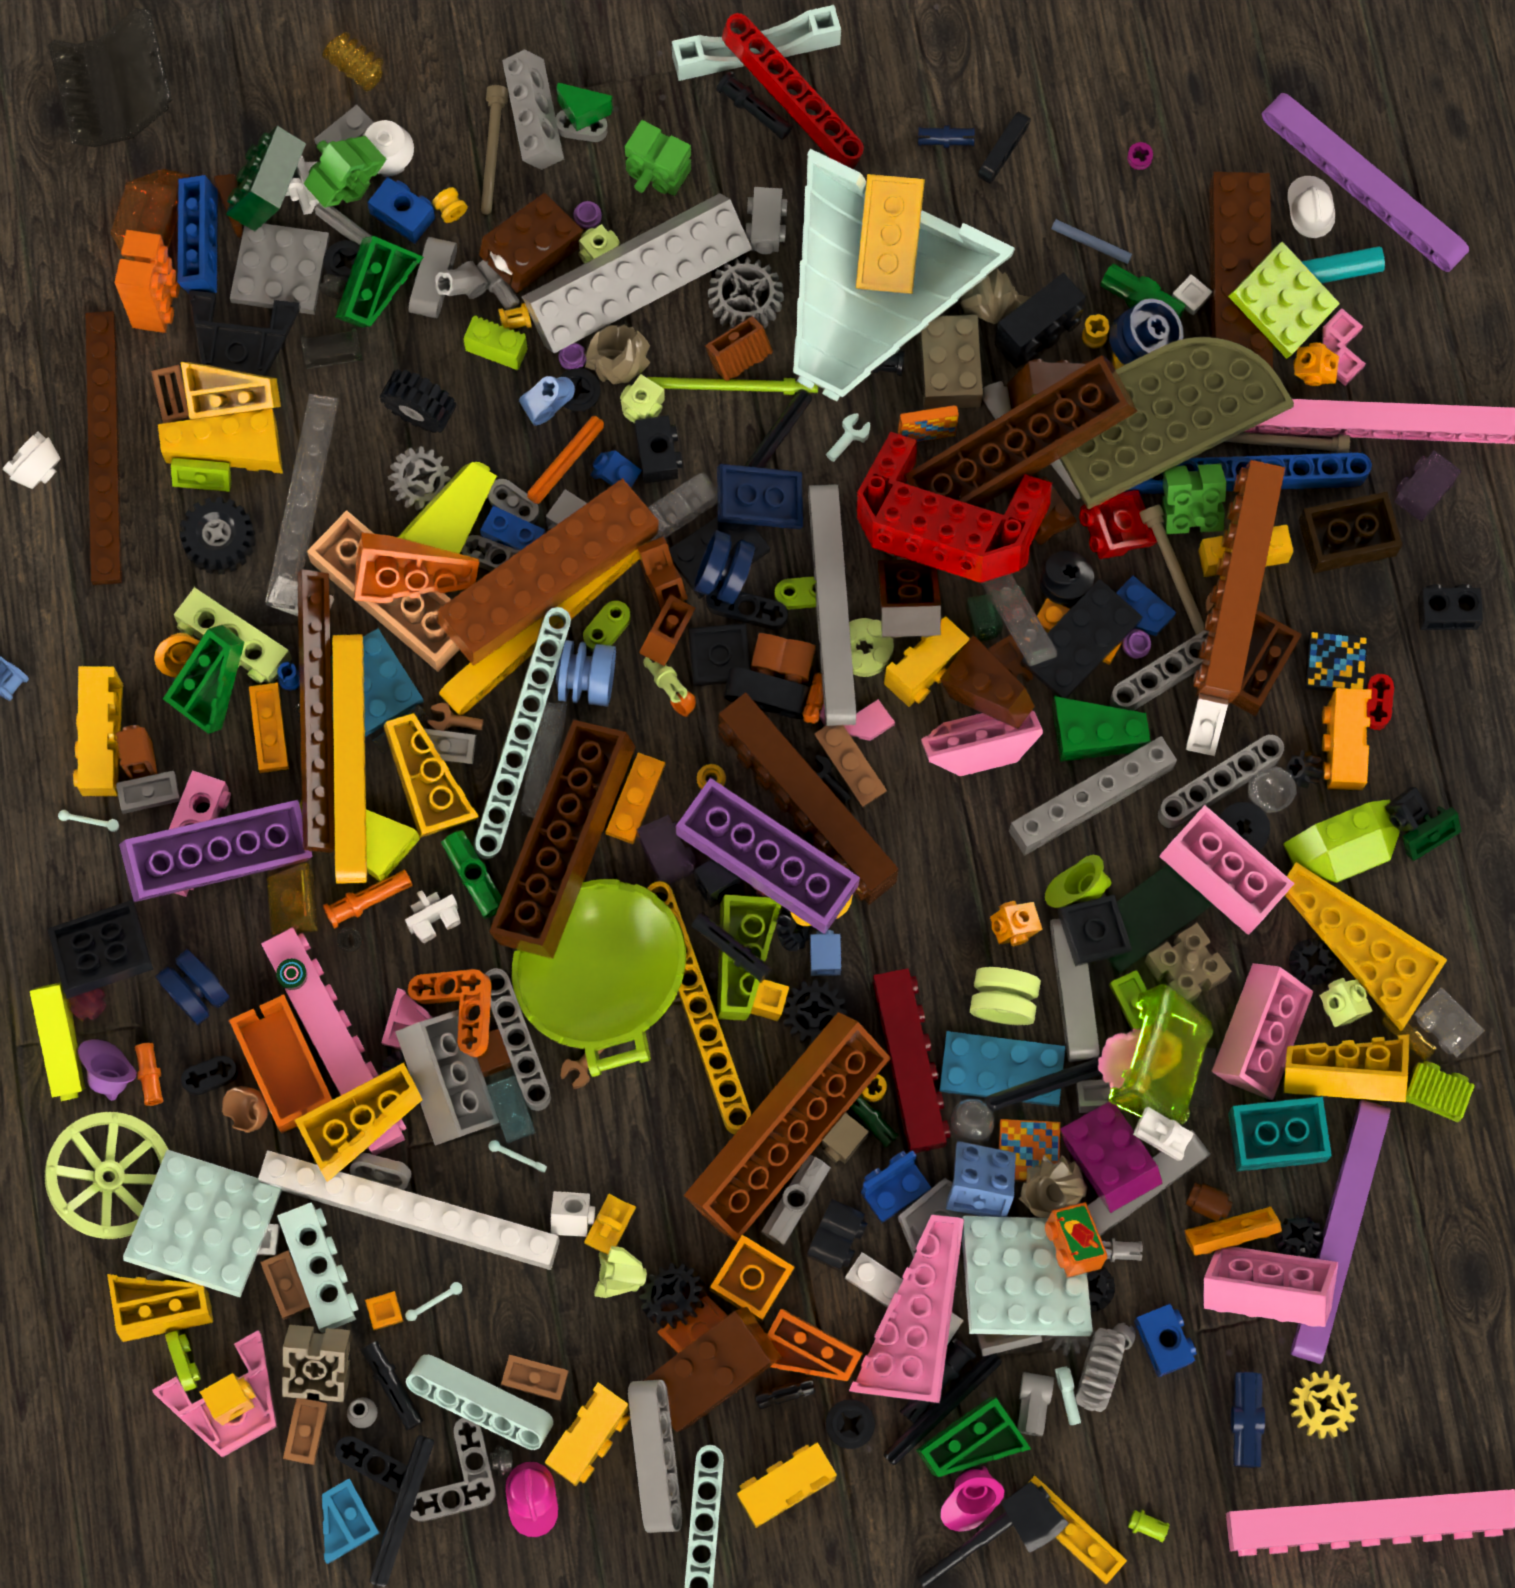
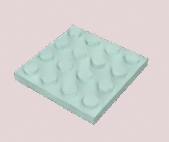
M167 1150L125 1250L123 1259L129 1263L241 1297L282 1189L262 1183L256 1177Z
M962 1217L964 1219L962 1247L969 1334L1091 1335L1093 1330L1087 1273L1067 1278L1064 1268L1058 1265L1054 1243L1048 1239L1045 1232V1224L1048 1218Z

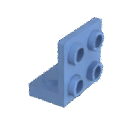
M957 1142L955 1147L954 1180L946 1201V1209L977 1216L1007 1217L1014 1198L1016 1154L1010 1151Z

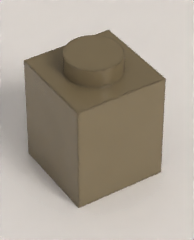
M845 1112L822 1140V1146L825 1148L823 1152L832 1161L837 1163L840 1160L845 1164L868 1137L869 1131Z

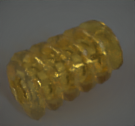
M344 32L327 44L322 56L324 59H328L330 64L337 66L339 71L345 72L348 78L354 79L357 85H362L365 91H369L378 84L382 77L381 67L383 59L378 58L373 62L375 53L370 51L365 55L366 46L361 45L357 48L358 40L353 38L348 42L350 34Z

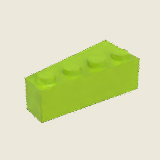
M724 895L720 903V927L745 947L750 946L753 949L752 953L766 962L782 905L770 897ZM719 949L717 1018L746 1021L753 1007L759 981L743 967L738 968L733 964L734 960Z

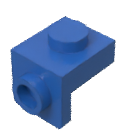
M615 450L598 455L593 463L594 469L590 476L594 479L602 478L611 486L623 478L632 488L642 470Z

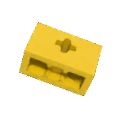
M234 1373L200 1391L213 1418L221 1425L228 1423L255 1407L251 1399L255 1398L256 1395L249 1382L244 1377L239 1379Z

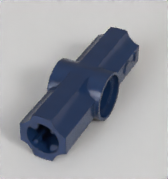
M1235 1373L1234 1405L1231 1409V1432L1234 1433V1467H1261V1435L1264 1434L1265 1409L1262 1407L1263 1379L1260 1373Z

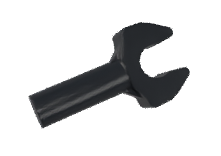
M816 755L815 761L823 768L822 772L816 774L843 804L847 803L852 795L831 775L833 762L827 757Z

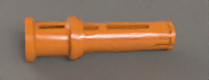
M404 869L355 894L348 892L345 894V898L330 905L326 903L323 905V908L335 929L339 923L353 916L360 917L363 914V910L411 888L413 885Z

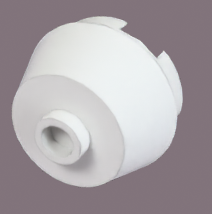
M382 120L370 125L363 134L387 159L378 174L390 177L404 171L414 153L413 140L404 128L392 121Z
M37 432L18 450L12 458L13 460L7 462L3 470L11 476L10 480L33 489L40 481L46 484L57 472L53 468L61 458L50 438H45L40 432Z

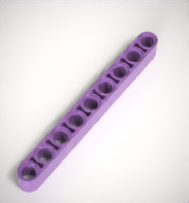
M1281 93L1262 112V118L1270 128L1441 270L1450 272L1469 252L1468 245L1461 237L1291 96Z
M1363 1099L1358 1104L1323 1230V1242L1316 1256V1259L1338 1262L1331 1312L1325 1327L1308 1326L1298 1323L1291 1348L1292 1356L1321 1364L1323 1361L1391 1111L1389 1107Z

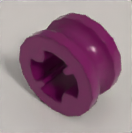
M1143 142L1133 144L1129 148L1127 156L1129 165L1137 170H1143L1150 166L1153 158L1152 148ZM1136 151L1146 154L1144 161L1141 162L1139 158L1134 159Z

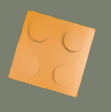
M742 1235L710 1286V1291L739 1309L748 1307L755 1319L762 1323L794 1271V1266Z

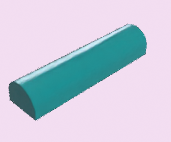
M1380 246L1301 261L1321 284L1383 272L1385 270L1384 253Z

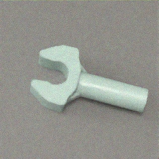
M859 414L847 416L842 422L845 433L827 452L826 456L828 459L835 462L852 441L857 440L864 443L869 436L870 422H867L861 430H855L852 426L858 421Z
M1067 1366L1056 1368L1057 1383L1062 1392L1069 1425L1079 1424L1081 1419L1073 1390L1075 1386L1070 1368H1067Z

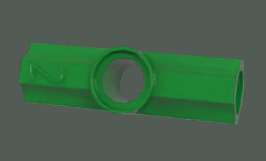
M1115 264L1108 268L1100 284L1104 289L1124 299L1130 309L1140 301L1150 298L1162 300L1171 306L1179 318L1186 308V304L1161 291V287L1154 280L1145 276L1138 278Z
M463 830L448 835L441 841V845L459 874L463 885L467 888L484 919L495 916L502 897L486 871L484 863L478 857ZM471 869H478L481 871V875L478 879L470 880L466 877L467 872Z

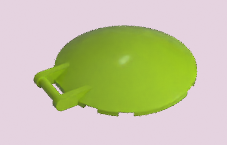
M599 879L583 882L554 958L551 959L518 949L514 951L512 962L514 993L526 1018L542 1034L560 1044L585 1049L588 1068L592 1077L602 1075V1071L633 1062L651 1061L645 1031L663 1016L679 991L686 965L685 939L679 922L671 909L655 893L638 884L633 885L620 882L617 879ZM635 1040L636 1049L599 1059L598 1050Z

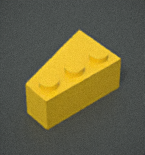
M181 362L190 419L281 407L277 378L198 363Z
M107 1274L116 1333L122 1342L213 1323L209 1293L205 1286L192 1282L147 1280L142 1277L126 1278Z
M599 1382L593 1389L595 1391L586 1405L580 1408L577 1418L569 1429L564 1432L545 1461L548 1467L575 1486L580 1481L585 1483L595 1469L591 1466L598 1455L601 1458L605 1456L613 1444L609 1440L616 1430L621 1432L630 1420V1416L627 1415L630 1411L629 1404Z

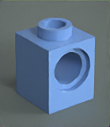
M827 930L825 934L820 931H816V934H810L811 976L841 975L840 934H834L832 930Z

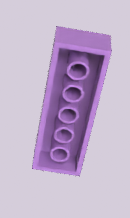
M711 778L676 825L677 836L823 934L827 932L859 886V876Z
M298 800L130 838L119 844L134 902L306 862L313 857L311 851L303 850V821Z

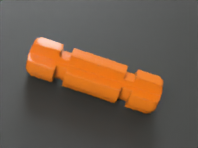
M816 673L813 677V685L810 687L806 701L807 705L804 707L803 720L806 723L811 722L815 724L819 721L821 714L819 712L824 704L822 674Z

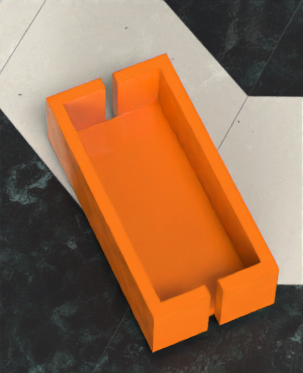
M126 230L121 254L122 256L134 257L135 261L119 260L114 283L132 328L166 333L167 325L172 324L174 318V307L170 306L173 303V299L178 298L180 285L176 279V270L172 268V259L168 257V247L164 245L159 234Z
M284 994L259 1006L265 1017L259 1020L254 1008L229 1019L281 1134L297 1127L295 1119L333 1100Z

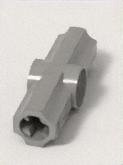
M809 1155L790 1185L784 1191L783 1197L761 1233L775 1243L784 1246L803 1213L808 1209L811 1200L831 1167L817 1157ZM798 1193L804 1197L805 1202L799 1207H794L789 1204L787 1199L791 1194Z

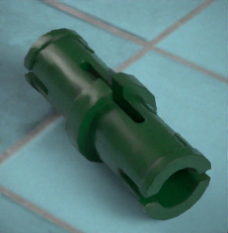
M860 1095L855 1100L859 1107L853 1103L849 1110L862 1122L861 1126L866 1130L869 1129L887 1148L891 1145V1141L884 1133L893 1141L898 1138L899 1134L881 1117L882 1113L878 1109L875 1111Z

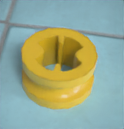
M879 1074L873 1080L877 1081L878 1088L882 1089L880 1093L875 1091V1095H870L868 1093L869 1088L867 1087L861 1093V1096L868 1102H877L886 1093V1081Z

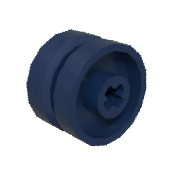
M1145 299L1123 312L1113 321L1110 328L1109 341L1113 353L1121 363L1126 365L1164 345L1182 340L1183 326L1179 316L1171 306L1162 300Z
M716 530L701 560L694 582V591L709 595L718 584V600L732 605L748 576L755 545L740 540L735 543L730 552L731 536Z
M186 949L175 958L176 965L184 974L182 978L173 968L167 966L156 974L155 978L191 1020L199 1026L210 1016L208 1008L200 1000L202 997L213 1007L220 1008L230 997L219 984L218 978L205 963L200 962Z

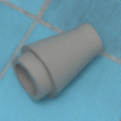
M1002 381L982 388V400L995 419L1011 410L1008 387H1004Z
M364 1397L353 1400L347 1409L349 1422L357 1428L371 1426L378 1414L375 1403ZM365 1406V1412L362 1415L355 1413L356 1408Z

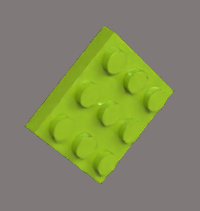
M1283 242L1279 243L1228 296L1286 359L1303 344L1340 304Z

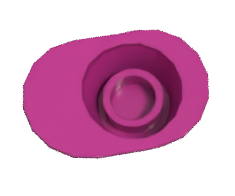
M525 1462L517 1465L510 1472L506 1480L509 1517L512 1525L519 1533L527 1537H539L547 1534L554 1527L558 1518L555 1482L551 1472L537 1462Z
M983 1465L978 1469L964 1471L956 1479L954 1491L945 1500L941 1508L940 1517L943 1524L950 1530L958 1532L969 1531L978 1527L987 1519L995 1507L1000 1504L1004 1498V1488L1000 1482L993 1479L988 1469Z

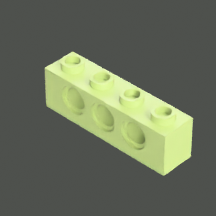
M195 587L174 613L178 624L177 628L182 633L191 636L194 634L202 639L209 628L223 625L245 643L239 666L248 670V676L259 684H262L263 681L267 684L274 683L279 677L277 671L280 664L290 662L292 659L288 649ZM204 620H215L214 624L211 627H201V624ZM251 651H261L262 654L259 658L254 660L247 658Z

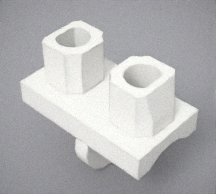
M301 156L285 196H290L292 201L299 200L305 215L312 214L314 207L319 203L304 185L305 180L309 176L310 168L317 162H305L303 156Z
M422 890L417 892L420 901L410 906L414 915L405 919L411 934L415 933L422 943H426L437 936L431 925L436 920L441 918L447 930L461 923L457 911L458 905L452 894L440 900L437 892L426 897Z
M1147 1107L1138 1120L1133 1135L1175 1160L1180 1161L1183 1159L1186 1146L1194 1133L1180 1126L1175 1120H1170Z

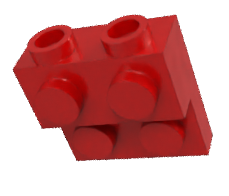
M1139 490L1122 492L1090 509H1087L1085 504L1080 508V522L1083 526L1088 527L1091 535L1089 539L1090 549L1093 552H1097L1099 559L1122 556L1129 550L1150 547L1157 543L1152 528H1148L1147 524H1143L1139 515L1140 512L1146 510Z

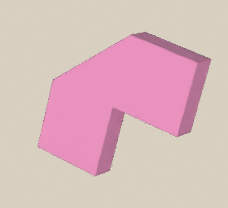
M1341 308L1323 326L1322 344H1325L1326 348L1339 356L1336 379L1346 386L1364 368L1366 363L1346 347L1362 330L1363 326Z
M878 699L856 713V725H844L850 736L871 741L894 726L895 722ZM823 704L822 710L819 713H821L820 720L826 726Z

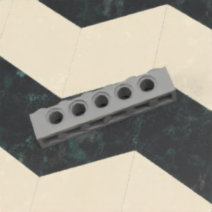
M1160 736L1011 822L1009 833L1025 856L1172 771L1177 759L1163 737Z

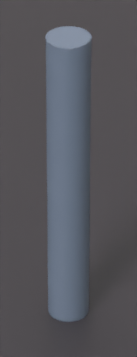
M1057 219L1051 228L1060 234L1126 264L1129 263L1132 257V253Z

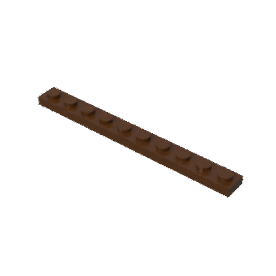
M114 311L85 313L91 582L93 585L122 583L116 315Z
M302 569L297 573L303 850L331 853L335 850L329 573Z

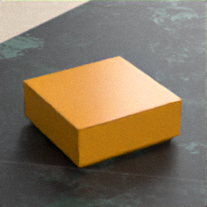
M395 1291L365 1300L373 1330L404 1322Z

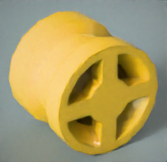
M453 187L443 190L432 201L434 208L442 213L441 218L445 223L456 221L468 209L467 204L458 198L459 194Z

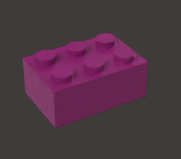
M1113 1100L1060 1129L1066 1148L1110 1213L1163 1184L1158 1165L1140 1139L1133 1135L1134 1130Z

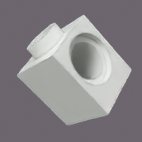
M554 1191L551 1209V1234L587 1237L588 1224L593 1225L595 1222V1206H590V1194Z

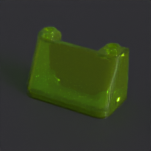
M1160 984L1139 994L1136 1008L1143 1010L1139 1015V1018L1144 1020L1131 1067L1122 1073L1121 1077L1125 1078L1123 1085L1119 1089L1116 1087L1111 1088L1108 1102L1139 1117L1142 1116L1145 1108L1150 1107L1168 1119L1175 1120L1183 1125L1190 1115L1189 1104L1206 1045L1213 1034V1028L1211 1027V1021L1174 988L1166 984Z

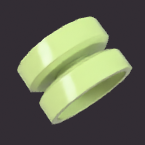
M1000 967L979 968L976 971L974 987L980 993L972 996L970 1013L980 1019L1007 1025L1033 1024L1037 1006L1030 1000L1038 997L1041 980L1034 975L1014 969Z

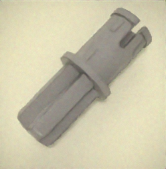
M482 260L477 265V268L488 281V290L495 293L506 310L514 309L519 304L518 297L511 287L488 265V261Z
M1111 1238L1110 1241H1102L1108 1255L1107 1259H1110V1262H1114L1115 1259L1142 1260V1254H1140V1252H1143L1142 1241L1123 1242L1115 1241V1238Z

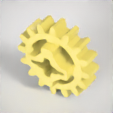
M1324 1371L1321 1378H1319L1317 1373L1313 1372L1310 1374L1311 1382L1306 1378H1302L1300 1384L1303 1388L1295 1387L1292 1392L1298 1398L1292 1399L1289 1402L1290 1405L1297 1406V1410L1291 1416L1300 1417L1301 1421L1297 1425L1298 1428L1305 1425L1309 1427L1307 1430L1308 1436L1318 1431L1319 1439H1324L1326 1432H1329L1331 1438L1337 1437V1428L1343 1433L1348 1430L1345 1421L1349 1423L1355 1421L1350 1412L1358 1409L1357 1405L1351 1404V1400L1357 1395L1356 1393L1348 1394L1349 1382L1343 1385L1339 1383L1341 1375L1337 1374L1333 1379H1329V1372ZM1317 1385H1326L1324 1390L1319 1393L1309 1390ZM1337 1393H1339L1342 1398L1343 1406H1341L1338 1402L1336 1396ZM1325 1398L1328 1400L1326 1405L1330 1409L1322 1412L1320 1410L1321 1405L1317 1401ZM1304 1404L1308 1405L1311 1413L1310 1418L1305 1412ZM1330 1417L1338 1420L1332 1425H1321L1325 1418Z

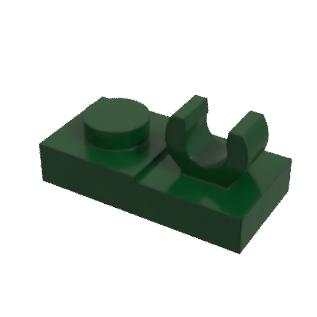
M1438 806L1436 808L1438 816L1430 818L1426 814L1423 824L1419 825L1414 831H1409L1402 836L1406 855L1412 861L1417 860L1462 832L1456 810L1451 807L1445 811L1443 807Z

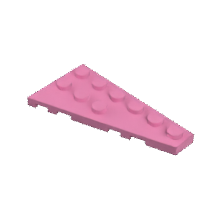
M931 1215L917 1244L915 1256L909 1268H906L902 1276L904 1279L900 1288L894 1294L874 1336L876 1339L868 1356L865 1355L861 1364L862 1369L856 1381H853L849 1389L850 1392L940 1403L964 1219Z

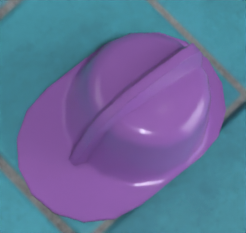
M90 1039L79 1045L77 1054L87 1069V1083L95 1092L104 1094L109 1100L113 1101L119 1093L124 1091L128 1082L136 1078V1070L115 1045L99 1039Z

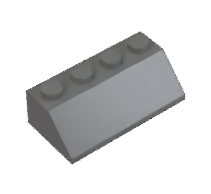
M459 1010L395 1031L410 1076L421 1095L422 1101L420 1104L435 1146L500 1123L477 1057H471L463 1053L458 1047Z

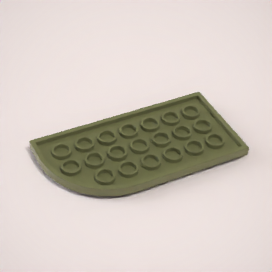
M1194 337L1178 340L1116 369L1137 412L1061 457L1060 461L1087 509H1090L1293 408L1294 402L1276 372L1264 359L1250 349L1232 341L1219 338Z

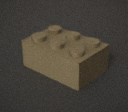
M978 315L938 316L919 333L924 409L953 405L957 406V408L981 407L983 390Z

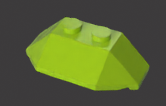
M1390 799L1368 802L1319 822L1284 842L1283 846L1292 865L1294 866L1297 862L1320 878L1338 883L1389 862L1400 834V830L1391 823L1389 819L1390 814L1385 808L1391 802Z

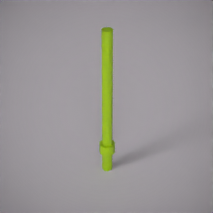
M647 377L663 389L783 392V395H795V392L797 393L803 389L808 393H818L817 385L814 384L811 389L795 381V378H784V381L741 379L725 381L724 379Z

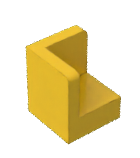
M768 980L759 982L751 1014L778 1021L782 1015L789 986Z

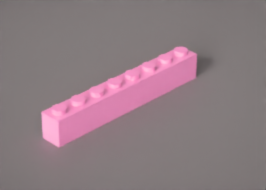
M292 927L262 943L261 945L275 971H277L279 964L286 959H297L304 964L307 970L305 984L296 990H285L340 1095L379 1076L371 1061L365 1064L361 1056L365 1049L358 1036L351 1037L347 1027L351 1026V1023L344 1010L337 1011L333 1002L338 1000L331 985H323L319 976L323 975L324 972L316 958L310 960L306 951L311 949L304 934L297 935ZM400 1119L368 1147L373 1155H377L405 1140L402 1131L407 1128L403 1120Z

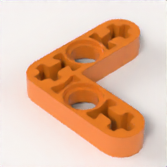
M471 969L421 974L412 978L408 984V994L410 998L420 1004L460 1001L458 1047L460 1051L471 1057H478L485 1053L489 1042L492 986L489 976L479 970ZM477 979L481 981L479 985L475 986V989L464 985V982L469 985L477 983ZM449 980H454V990L450 994H445L444 985ZM424 985H426V986H428V987H430V988H434V990H435V991H433V990H431V989L423 990V991H422V995H421L420 993H418V992H419V989H423V988H424ZM474 1006H479L480 1015L477 1019L470 1021L469 1011ZM474 1037L477 1038V1043H473L472 1047L468 1046L469 1042L474 1040Z

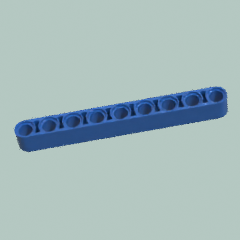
M1363 453L1190 458L1176 465L1187 466L1189 472L1198 471V465L1221 464L1226 479V491H1233L1236 471L1241 470V467L1245 468L1250 460L1285 467L1281 489L1357 487L1366 481L1372 467L1371 460ZM1358 466L1363 473H1354L1350 467ZM1322 467L1331 468L1334 474L1328 475L1324 473ZM1301 468L1305 471L1306 475H1297L1293 469ZM1150 478L1124 492L1139 490L1140 494L1164 493L1163 479L1158 481Z

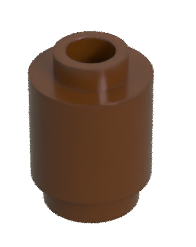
M1195 1182L1185 1204L1192 1207V1211L1218 1222L1220 1217L1227 1218L1233 1202L1228 1200L1230 1194L1208 1184L1202 1183L1200 1185Z

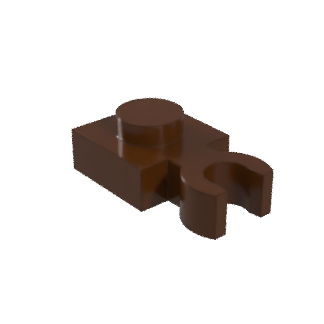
M1012 634L988 648L1016 679L1017 675H1023L1027 682L1033 679L1032 673L1020 664L1025 655Z

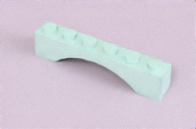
M834 5L806 11L788 22L761 31L784 57L840 45L841 27ZM697 35L672 41V58L679 81L745 66L725 45L722 37ZM750 49L755 54H761L757 49Z

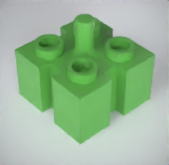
M641 120L625 145V157H627L626 171L632 178L638 180L634 186L637 191L644 192L650 181H652V186L658 192L663 194L669 193L675 196L691 171V160L689 159L691 156V145L672 135L668 137L661 133V129Z
M366 136L351 137L345 141H331L329 143L323 140L317 144V149L322 153L319 159L321 162L315 163L310 168L309 176L305 180L304 185L324 208L339 205L342 199L346 203L361 200L371 184L369 180L372 176L378 174L387 159Z
M1221 464L1198 465V471L1189 472L1187 466H1174L1163 472L1165 496H1162V509L1165 514L1163 524L1166 534L1189 533L1190 527L1198 526L1200 532L1224 531L1225 511L1222 502H1225L1226 479Z

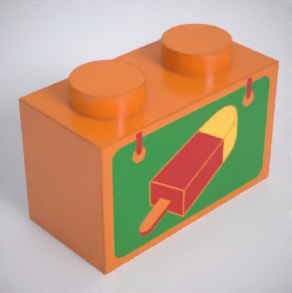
M1086 1202L1052 1210L1045 1224V1232L1048 1239L1054 1243L1058 1265L1064 1268L1067 1278L1101 1269L1108 1255Z

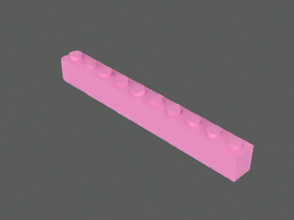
M1515 1489L1230 1511L1226 1513L1230 1551H1238V1555L1241 1557L1257 1555V1549L1268 1548L1269 1554L1288 1553V1547L1300 1546V1552L1319 1550V1544H1331V1549L1350 1548L1349 1542L1361 1541L1362 1547L1381 1545L1380 1540L1392 1539L1393 1544L1411 1543V1537L1423 1536V1542L1441 1541L1442 1535L1454 1534V1540L1473 1538L1472 1532H1484L1485 1537L1503 1536V1530L1515 1529Z

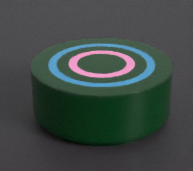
M291 958L279 964L276 976L282 987L288 990H296L305 984L307 970L301 961Z

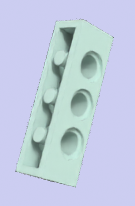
M311 1202L277 1215L321 1333H324L326 1328L334 1329L356 1320L354 1311L359 1309L353 1293L347 1294L343 1283L348 1282L342 1264L336 1266L333 1255L338 1252L332 1236L326 1238L322 1227L326 1226L327 1222L322 1209L316 1210ZM308 1231L316 1232L317 1239L315 1243L309 1246L302 1244L301 1239L304 1233ZM316 1260H326L327 1269L323 1273L315 1274L312 1272V1265ZM330 1287L336 1288L338 1290L337 1298L332 1302L323 1301V1292Z

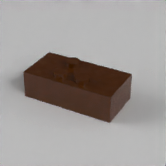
M744 1307L732 1312L643 1381L663 1380L665 1382L668 1392L671 1425L677 1433L692 1426L780 1360L782 1356L748 1307Z

